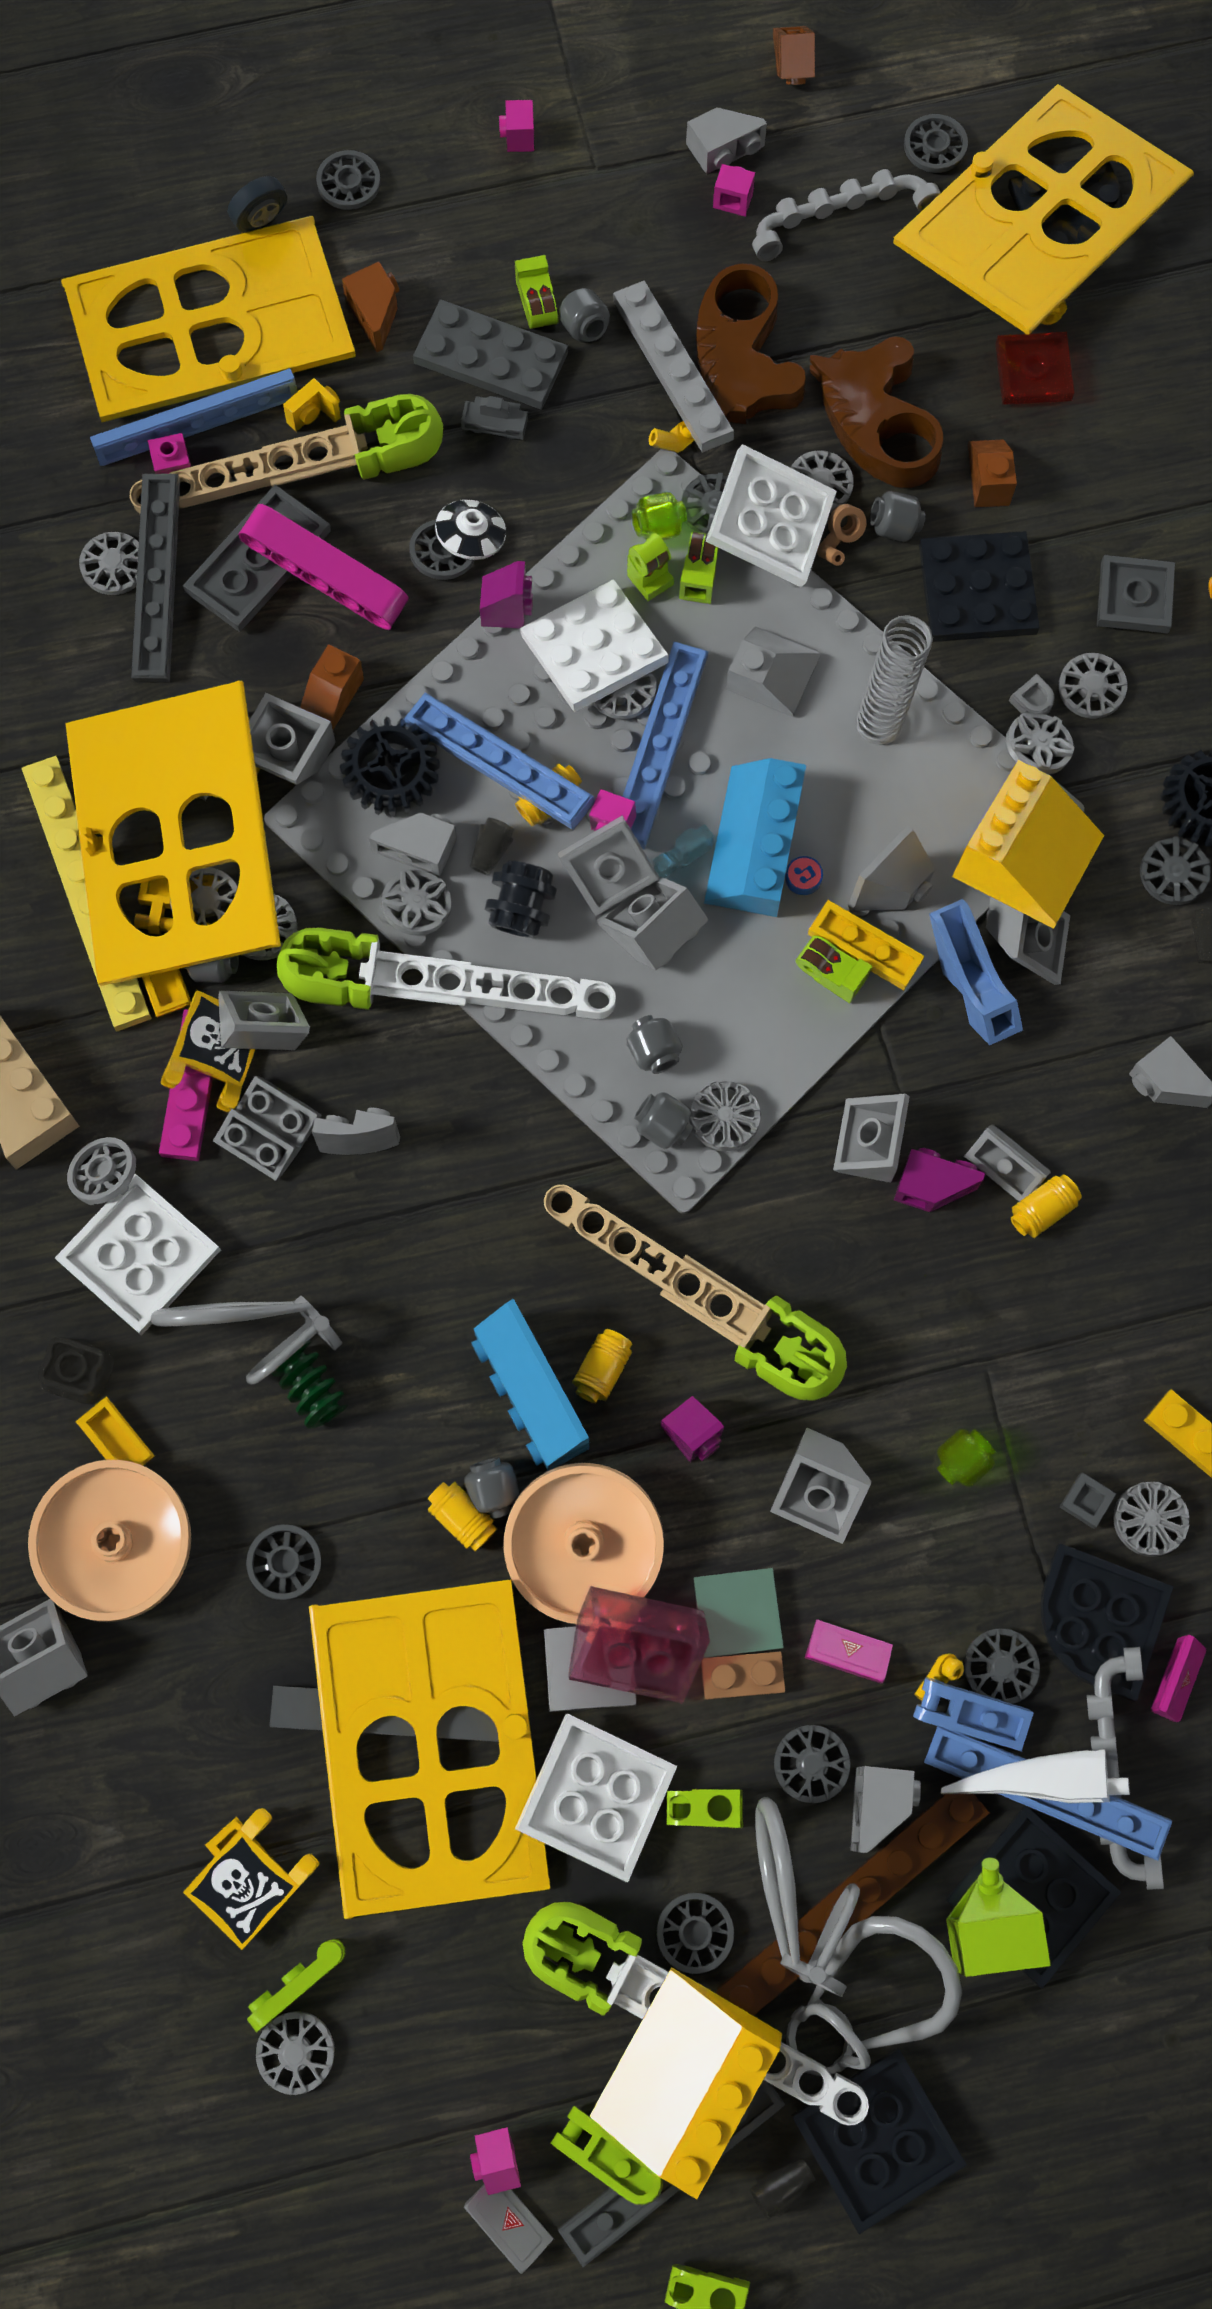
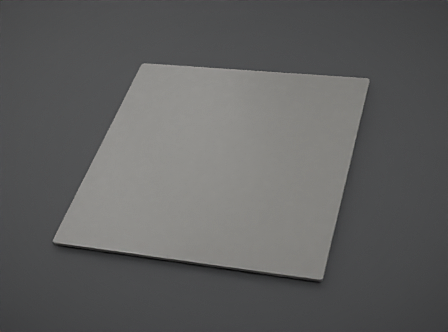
M660 449L526 573V576H532L533 610L532 616L525 615V625L614 579L667 652L668 657L673 642L708 651V658L644 850L658 875L687 887L709 919L699 929L694 938L686 941L673 954L672 959L668 963L654 970L636 961L596 922L606 911L597 916L594 915L559 859L558 852L594 832V830H591L589 818L592 807L574 830L553 817L548 818L542 825L537 823L535 826H531L515 806V803L519 800L516 794L431 741L428 745L436 746L437 755L434 758L440 761V768L435 771L438 774L439 780L435 784H430L433 788L431 796L421 794L423 798L421 807L410 802L411 811L408 814L400 806L396 807V815L394 817L390 815L388 807H384L382 813L377 815L374 810V804L364 809L361 807L362 798L353 800L350 797L352 788L344 787L343 778L346 775L341 774L340 765L345 762L342 759L341 753L345 749H350L347 744V738L326 758L319 772L297 784L265 814L264 821L276 835L403 954L471 962V965L570 977L579 984L580 979L608 983L615 991L616 1002L613 1012L604 1019L576 1017V1012L568 1015H557L469 1003L460 1007L678 1212L686 1214L939 960L929 913L961 899L969 905L976 922L989 910L991 896L952 876L967 844L1015 766L1016 761L1007 749L1006 737L925 667L922 670L919 683L917 684L907 716L905 717V722L898 737L888 744L880 745L865 740L857 730L856 718L883 631L812 570H810L807 582L802 587H799L719 548L711 604L679 599L681 575L685 557L688 554L690 536L692 531L695 532L687 525L681 511L682 495L685 488L701 474L674 451ZM708 483L710 489L715 490V486L711 483ZM702 485L698 486L695 489L705 494V490ZM691 494L687 502H701L699 498ZM700 508L688 509L690 516L694 517L700 511ZM702 517L697 523L707 527L708 520ZM657 533L666 543L671 554V560L668 561V571L674 578V585L652 600L647 601L627 576V556L630 547L645 543L650 534ZM689 587L692 591L701 592L705 590L700 588ZM479 616L360 727L370 731V721L372 719L377 722L378 727L384 726L386 716L390 718L391 725L396 726L397 722L401 718L404 719L426 692L552 770L557 764H561L564 768L570 765L582 780L579 787L593 795L596 800L600 789L623 796L653 703L644 713L630 719L608 717L602 714L593 703L574 713L522 638L520 629L481 626V618ZM754 627L821 653V657L793 717L726 690L728 670L743 639ZM899 645L890 646L891 649L898 648L904 650ZM896 652L897 654H899V655H901V656L908 657L906 654H903V653H900V652ZM890 659V660L894 661L895 663L907 665V664L904 663L903 661H899V660H896V659ZM666 664L653 671L656 678V694ZM888 666L895 671L905 672L899 667ZM891 672L885 673L890 677L903 679L897 674H893ZM648 677L636 680L638 686L651 685ZM883 679V681L889 684L900 686L896 681ZM880 686L881 688H883V689H885V690L892 691V692H894V693H897V692H898V691H896L894 688H888L887 686ZM636 693L633 699L641 705L647 698ZM878 693V694L881 695V696L888 697V698H891V699H896V698L893 697L892 695H887V694H885V693ZM607 695L599 699V701L604 704L611 697ZM616 702L617 711H627V702ZM609 705L608 708L613 709V705ZM633 705L630 707L631 710L636 708ZM878 705L873 706L874 708L882 712H893L890 709L881 708ZM870 707L868 708L869 711L878 718L891 719L897 717L896 715H880L875 711L871 710ZM865 711V715L868 717V719L877 725L886 726L892 725L895 722H897L894 721L885 723L876 721L875 719L871 718ZM863 718V721L867 725V727L874 731L886 732L894 729H881L873 727L872 725L867 723L866 720ZM861 724V728L864 730V732L871 737L880 739L892 735L872 734L871 732L867 731ZM356 730L353 734H351L349 737H354V738L359 739V737H358V735H357V730ZM389 744L392 748L397 750L406 748L398 744ZM377 748L372 749L365 756L360 769L368 766L367 762L376 758L378 755ZM384 755V766H387L396 778V767H393L391 763L388 762L387 757ZM767 758L806 765L787 866L797 857L808 856L817 860L823 869L821 885L816 892L810 895L795 894L788 888L784 878L777 917L704 904L731 767ZM420 764L412 767L413 771L404 775L402 778L404 786L415 778ZM383 783L373 785L379 789L391 790L388 785ZM1060 785V787L1084 812V805L1079 800H1077L1072 794H1070L1064 787ZM420 812L429 816L439 814L448 818L455 825L457 837L442 874L438 877L446 883L451 895L450 914L444 925L435 932L418 936L405 934L395 929L386 920L381 907L382 893L388 881L401 873V871L419 869L372 852L369 837L372 831ZM909 825L915 831L935 868L929 882L933 885L930 892L920 903L913 900L904 910L853 911L850 909L848 903L859 874ZM509 860L525 862L545 868L553 875L551 885L557 888L555 899H544L541 908L542 912L550 915L549 923L546 927L541 926L539 934L534 936V938L505 933L492 928L488 923L490 913L485 910L487 899L498 900L501 889L492 883L494 872H501L503 864ZM406 880V885L409 888L415 887L411 880ZM419 880L420 888H422L425 882L427 881ZM397 884L391 892L401 891V884ZM431 888L427 892L429 894L434 893L437 888ZM441 894L436 901L445 909V901ZM399 898L390 899V900L396 901V902H401V901H402V900L399 899ZM827 900L925 956L904 991L870 972L869 978L849 1004L814 981V978L797 966L796 958L811 939V936L808 935V930ZM389 908L391 913L402 922L403 911ZM430 908V912L439 914L434 908ZM408 917V925L414 918ZM423 917L417 926L429 925L435 921ZM445 974L439 980L440 986L446 990L456 989L461 982L459 977L454 974ZM484 980V984L479 985L482 987V993L490 992V989L493 988L492 980ZM504 981L502 996L508 997L507 987L509 981ZM520 983L514 988L513 992L520 999H529L534 995L535 990L528 983ZM560 987L551 992V998L558 1004H565L572 999V994L568 989ZM595 992L589 996L588 1002L592 1007L602 1009L609 1004V998L604 993ZM647 1015H652L653 1019L665 1018L669 1020L682 1043V1051L678 1056L679 1062L669 1070L659 1074H653L652 1071L640 1069L627 1046V1037L634 1030L632 1028L633 1023ZM718 1080L731 1081L746 1086L756 1097L760 1106L761 1121L757 1133L748 1144L732 1151H720L706 1146L695 1136L693 1131H691L682 1145L675 1142L668 1149H663L638 1133V1121L634 1119L639 1107L650 1094L656 1096L661 1092L668 1093L690 1109L696 1094L705 1085ZM728 1089L729 1101L735 1095L736 1091ZM720 1090L712 1091L718 1100L721 1101ZM742 1097L737 1106L748 1103L749 1101L745 1097ZM706 1098L700 1100L701 1103L712 1106ZM749 1111L741 1115L754 1117V1112ZM700 1112L696 1113V1117L699 1119L709 1116ZM739 1124L745 1132L751 1131L749 1126ZM712 1126L702 1127L701 1131L708 1133ZM731 1131V1140L734 1142L738 1141L737 1135ZM722 1132L716 1134L714 1137L715 1141L720 1143L723 1140Z

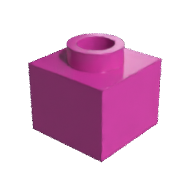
M533 100L505 101L506 115L499 116L500 138L507 137V152L534 151Z
M722 164L714 187L713 208L746 217L753 196L755 172L748 171L739 166L733 167Z
M182 433L148 440L155 474H169L173 471L191 467Z
M600 789L589 814L591 830L596 831L622 815L631 829L636 819L635 801Z
M508 2127L475 2135L477 2153L470 2154L475 2181L483 2179L488 2195L521 2187L514 2145Z

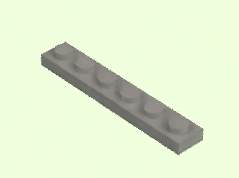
M645 280L614 292V304L701 452L703 453L734 440L733 428Z

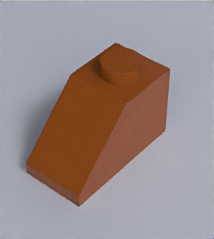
M807 26L773 28L777 75L781 79H786V84L788 85L805 84L806 78L815 77V33Z
M376 262L342 278L345 300L375 351L379 352L384 348L398 309L396 293H399V287L394 275L391 272L386 274L380 262Z
M1004 439L969 441L968 451L975 507L1010 506L1017 485L1013 451Z
M328 644L310 673L300 708L331 721L332 729L334 730L364 680L360 659Z

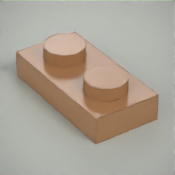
M781 1651L701 1658L704 1700L785 1693Z

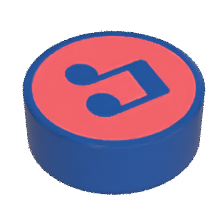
M797 857L787 866L785 874L786 884L795 894L810 895L819 889L823 878V869L820 863L812 857Z

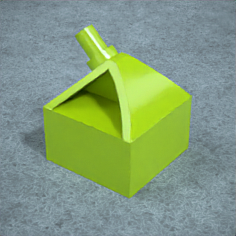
M995 1858L984 1859L982 1861V1873L979 1874L976 1881L970 1886L946 1919L952 1959L958 1968L959 1974L969 1977L1051 1966L1042 1912L1003 1881V1877L999 1873V1862Z

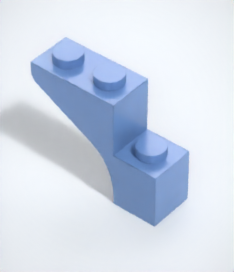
M961 899L929 913L943 975L963 994L969 1024L989 1045L1023 1031L1017 1000L1000 980L969 905Z

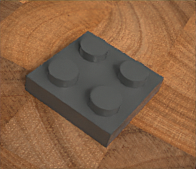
M1104 555L1100 569L1097 626L1169 633L1172 625L1175 562Z

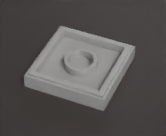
M623 815L558 852L559 859L595 916L660 880L658 873Z

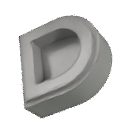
M1036 674L1010 696L1009 702L1021 714L1047 715L1054 703V693L1051 687Z

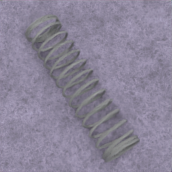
M910 615L898 616L892 619L884 629L856 718L858 732L870 743L878 745L888 744L901 733L905 717L907 716L933 642L930 628L918 617ZM898 623H909L915 625L925 635L926 642L922 635H920L914 629H910L907 627H895L890 630V628ZM899 630L912 632L917 637H919L923 644L924 650L920 643L910 636L904 634H894L889 637L887 636L890 633ZM901 637L909 639L917 645L921 654H919L918 651L910 644L901 641L888 643V641L893 638ZM891 645H903V646H906V647H908L909 649H911V650L915 653L916 656H912V655H911L910 653H908L907 651L901 650V649H898V648L891 649L890 646H891ZM896 652H900V653L906 654L908 657L901 656V655L897 654ZM890 659H896V660H899V661H903V662L906 663L907 665L895 663L894 661H892V660H890ZM888 666L899 667L905 672L895 671ZM891 672L893 674L899 675L903 679L890 677L885 673ZM883 679L896 681L900 686L889 684L883 681ZM880 686H887L888 688H894V689H895L896 691H898V692H897V693H894V692H892V691L885 690V689L881 688ZM878 693H885V694H887V695H892V696L895 697L896 699H891V698H888V697H884V696L879 695ZM878 705L881 708L890 709L893 712H882L874 708L873 706ZM870 707L871 710L875 711L880 715H896L897 717L891 719L878 718L875 715H873L868 708ZM865 711L871 718L875 719L876 721L885 723L894 721L897 722H895L892 725L886 726L877 725L868 719V717L865 715ZM863 718L866 720L867 723H869L873 727L881 729H894L886 732L874 731L867 727V725L863 721ZM861 724L867 731L871 732L872 734L892 735L880 739L871 737L864 732V730L861 728Z

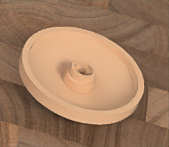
M101 1460L87 1463L61 1477L50 1487L39 1502L31 1521L28 1537L30 1564L34 1576L45 1594L67 1612L98 1622H116L131 1619L144 1614L161 1603L179 1582L186 1568L191 1548L189 1517L181 1498L174 1488L149 1468L124 1460Z
M574 1463L549 1470L532 1481L522 1491L508 1516L504 1533V1557L509 1575L518 1591L533 1607L556 1620L573 1624H595L619 1617L636 1606L653 1586L662 1564L664 1551L663 1529L655 1505L638 1483L624 1473L608 1466L594 1463Z

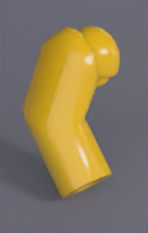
M684 421L677 424L670 432L654 428L649 436L650 446L677 453L686 449L694 441Z
M951 1653L942 1654L934 1663L927 1677L947 1684L949 1680L955 1681L963 1675L964 1665L962 1661L957 1659L956 1655ZM924 1681L914 1694L921 1701L925 1694V1691L922 1690Z

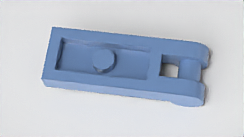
M925 1677L922 1686L925 1694L921 1705H916L914 1718L1022 1752L1034 1712L1021 1706ZM941 1697L950 1700L946 1713L937 1711Z

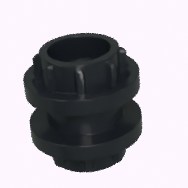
M509 860L503 864L502 871L494 872L492 883L501 888L498 900L487 899L485 910L490 913L488 923L491 927L505 933L526 938H534V936L538 935L540 927L548 926L550 915L541 911L543 900L555 899L557 888L551 885L553 880L552 873L545 868L520 861Z

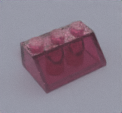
M590 1586L577 1618L568 1672L569 1680L683 1703L710 1643L704 1611Z

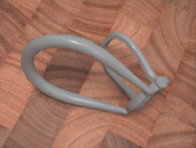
M299 1296L295 1301L226 1302L172 1307L154 1311L151 1315V1322L154 1325L171 1327L242 1322L300 1312L305 1318V1324L264 1357L248 1373L246 1381L251 1385L258 1383L271 1374L315 1334H318L333 1350L342 1345V1341L330 1327L328 1318L320 1315L302 1296Z
M763 1797L759 1800L755 1813L756 1842L764 1892L782 1957L780 1964L799 1975L803 1982H812L831 1993L843 1997L847 1986L827 1975L825 1970L851 1918L860 1889L855 1883L846 1886L826 1922L809 1963L801 1961L796 1887L788 1839L777 1804L772 1799Z
M872 1916L851 1925L840 1939L825 1972L834 1978L861 1940L876 1933L896 1934L911 1940L932 1957L942 1974L945 1987L943 2005L933 2017L860 2041L853 2032L852 2026L845 2014L834 2006L824 2004L819 1999L825 1989L816 1986L807 2006H800L791 2015L792 2019L788 2024L786 2033V2044L797 2050L795 2036L800 2022L806 2021L810 2015L822 2017L845 2039L842 2055L833 2065L826 2068L830 2074H835L836 2072L843 2071L846 2067L853 2069L868 2068L871 2059L867 2049L919 2041L943 2032L958 2015L963 1990L958 1968L948 1951L939 1940L922 1926L899 1917ZM856 2052L858 2058L853 2057L852 2054ZM809 2070L805 2072L808 2074L821 2076L820 2073L814 2070Z

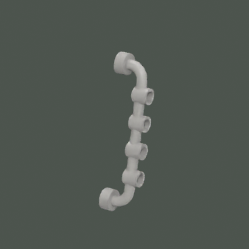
M883 169L873 175V184L861 187L857 179H849L841 185V193L829 196L826 189L818 188L809 194V203L797 206L793 198L782 199L776 206L777 212L764 217L758 224L757 236L753 240L752 247L760 261H770L776 258L783 249L778 234L772 231L775 227L783 225L788 229L793 228L802 219L813 216L818 219H824L830 216L836 209L847 206L849 209L854 210L861 207L867 200L877 197L881 200H888L894 197L898 191L904 189L915 191L913 201L918 211L921 212L941 192L937 184L927 183L918 176L908 174L893 178L888 169Z
M1140 1647L1124 1648V1656L1111 1658L1102 1664L1095 1675V1695H1087L1089 1720L1098 1721L1099 1736H1091L1092 1751L1105 1749L1108 1778H1120L1111 1680L1119 1673H1126L1127 1681L1143 1680ZM1114 1795L1122 1799L1121 1795ZM1100 1837L1101 1845H1109L1113 1864L1121 1874L1132 1880L1146 1881L1147 1890L1164 1889L1161 1855L1158 1861L1144 1855V1864H1136L1129 1859L1126 1847Z

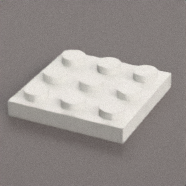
M742 444L736 452L706 542L802 587L807 582L837 491Z
M614 579L520 628L522 638L574 713L669 663L667 652Z
M134 1174L128 1185V1191L108 1201L55 1259L142 1336L153 1324L151 1322L152 1313L168 1308L221 1249L138 1175Z
M565 1714L515 1830L622 1881L628 1882L677 1766L570 1714Z

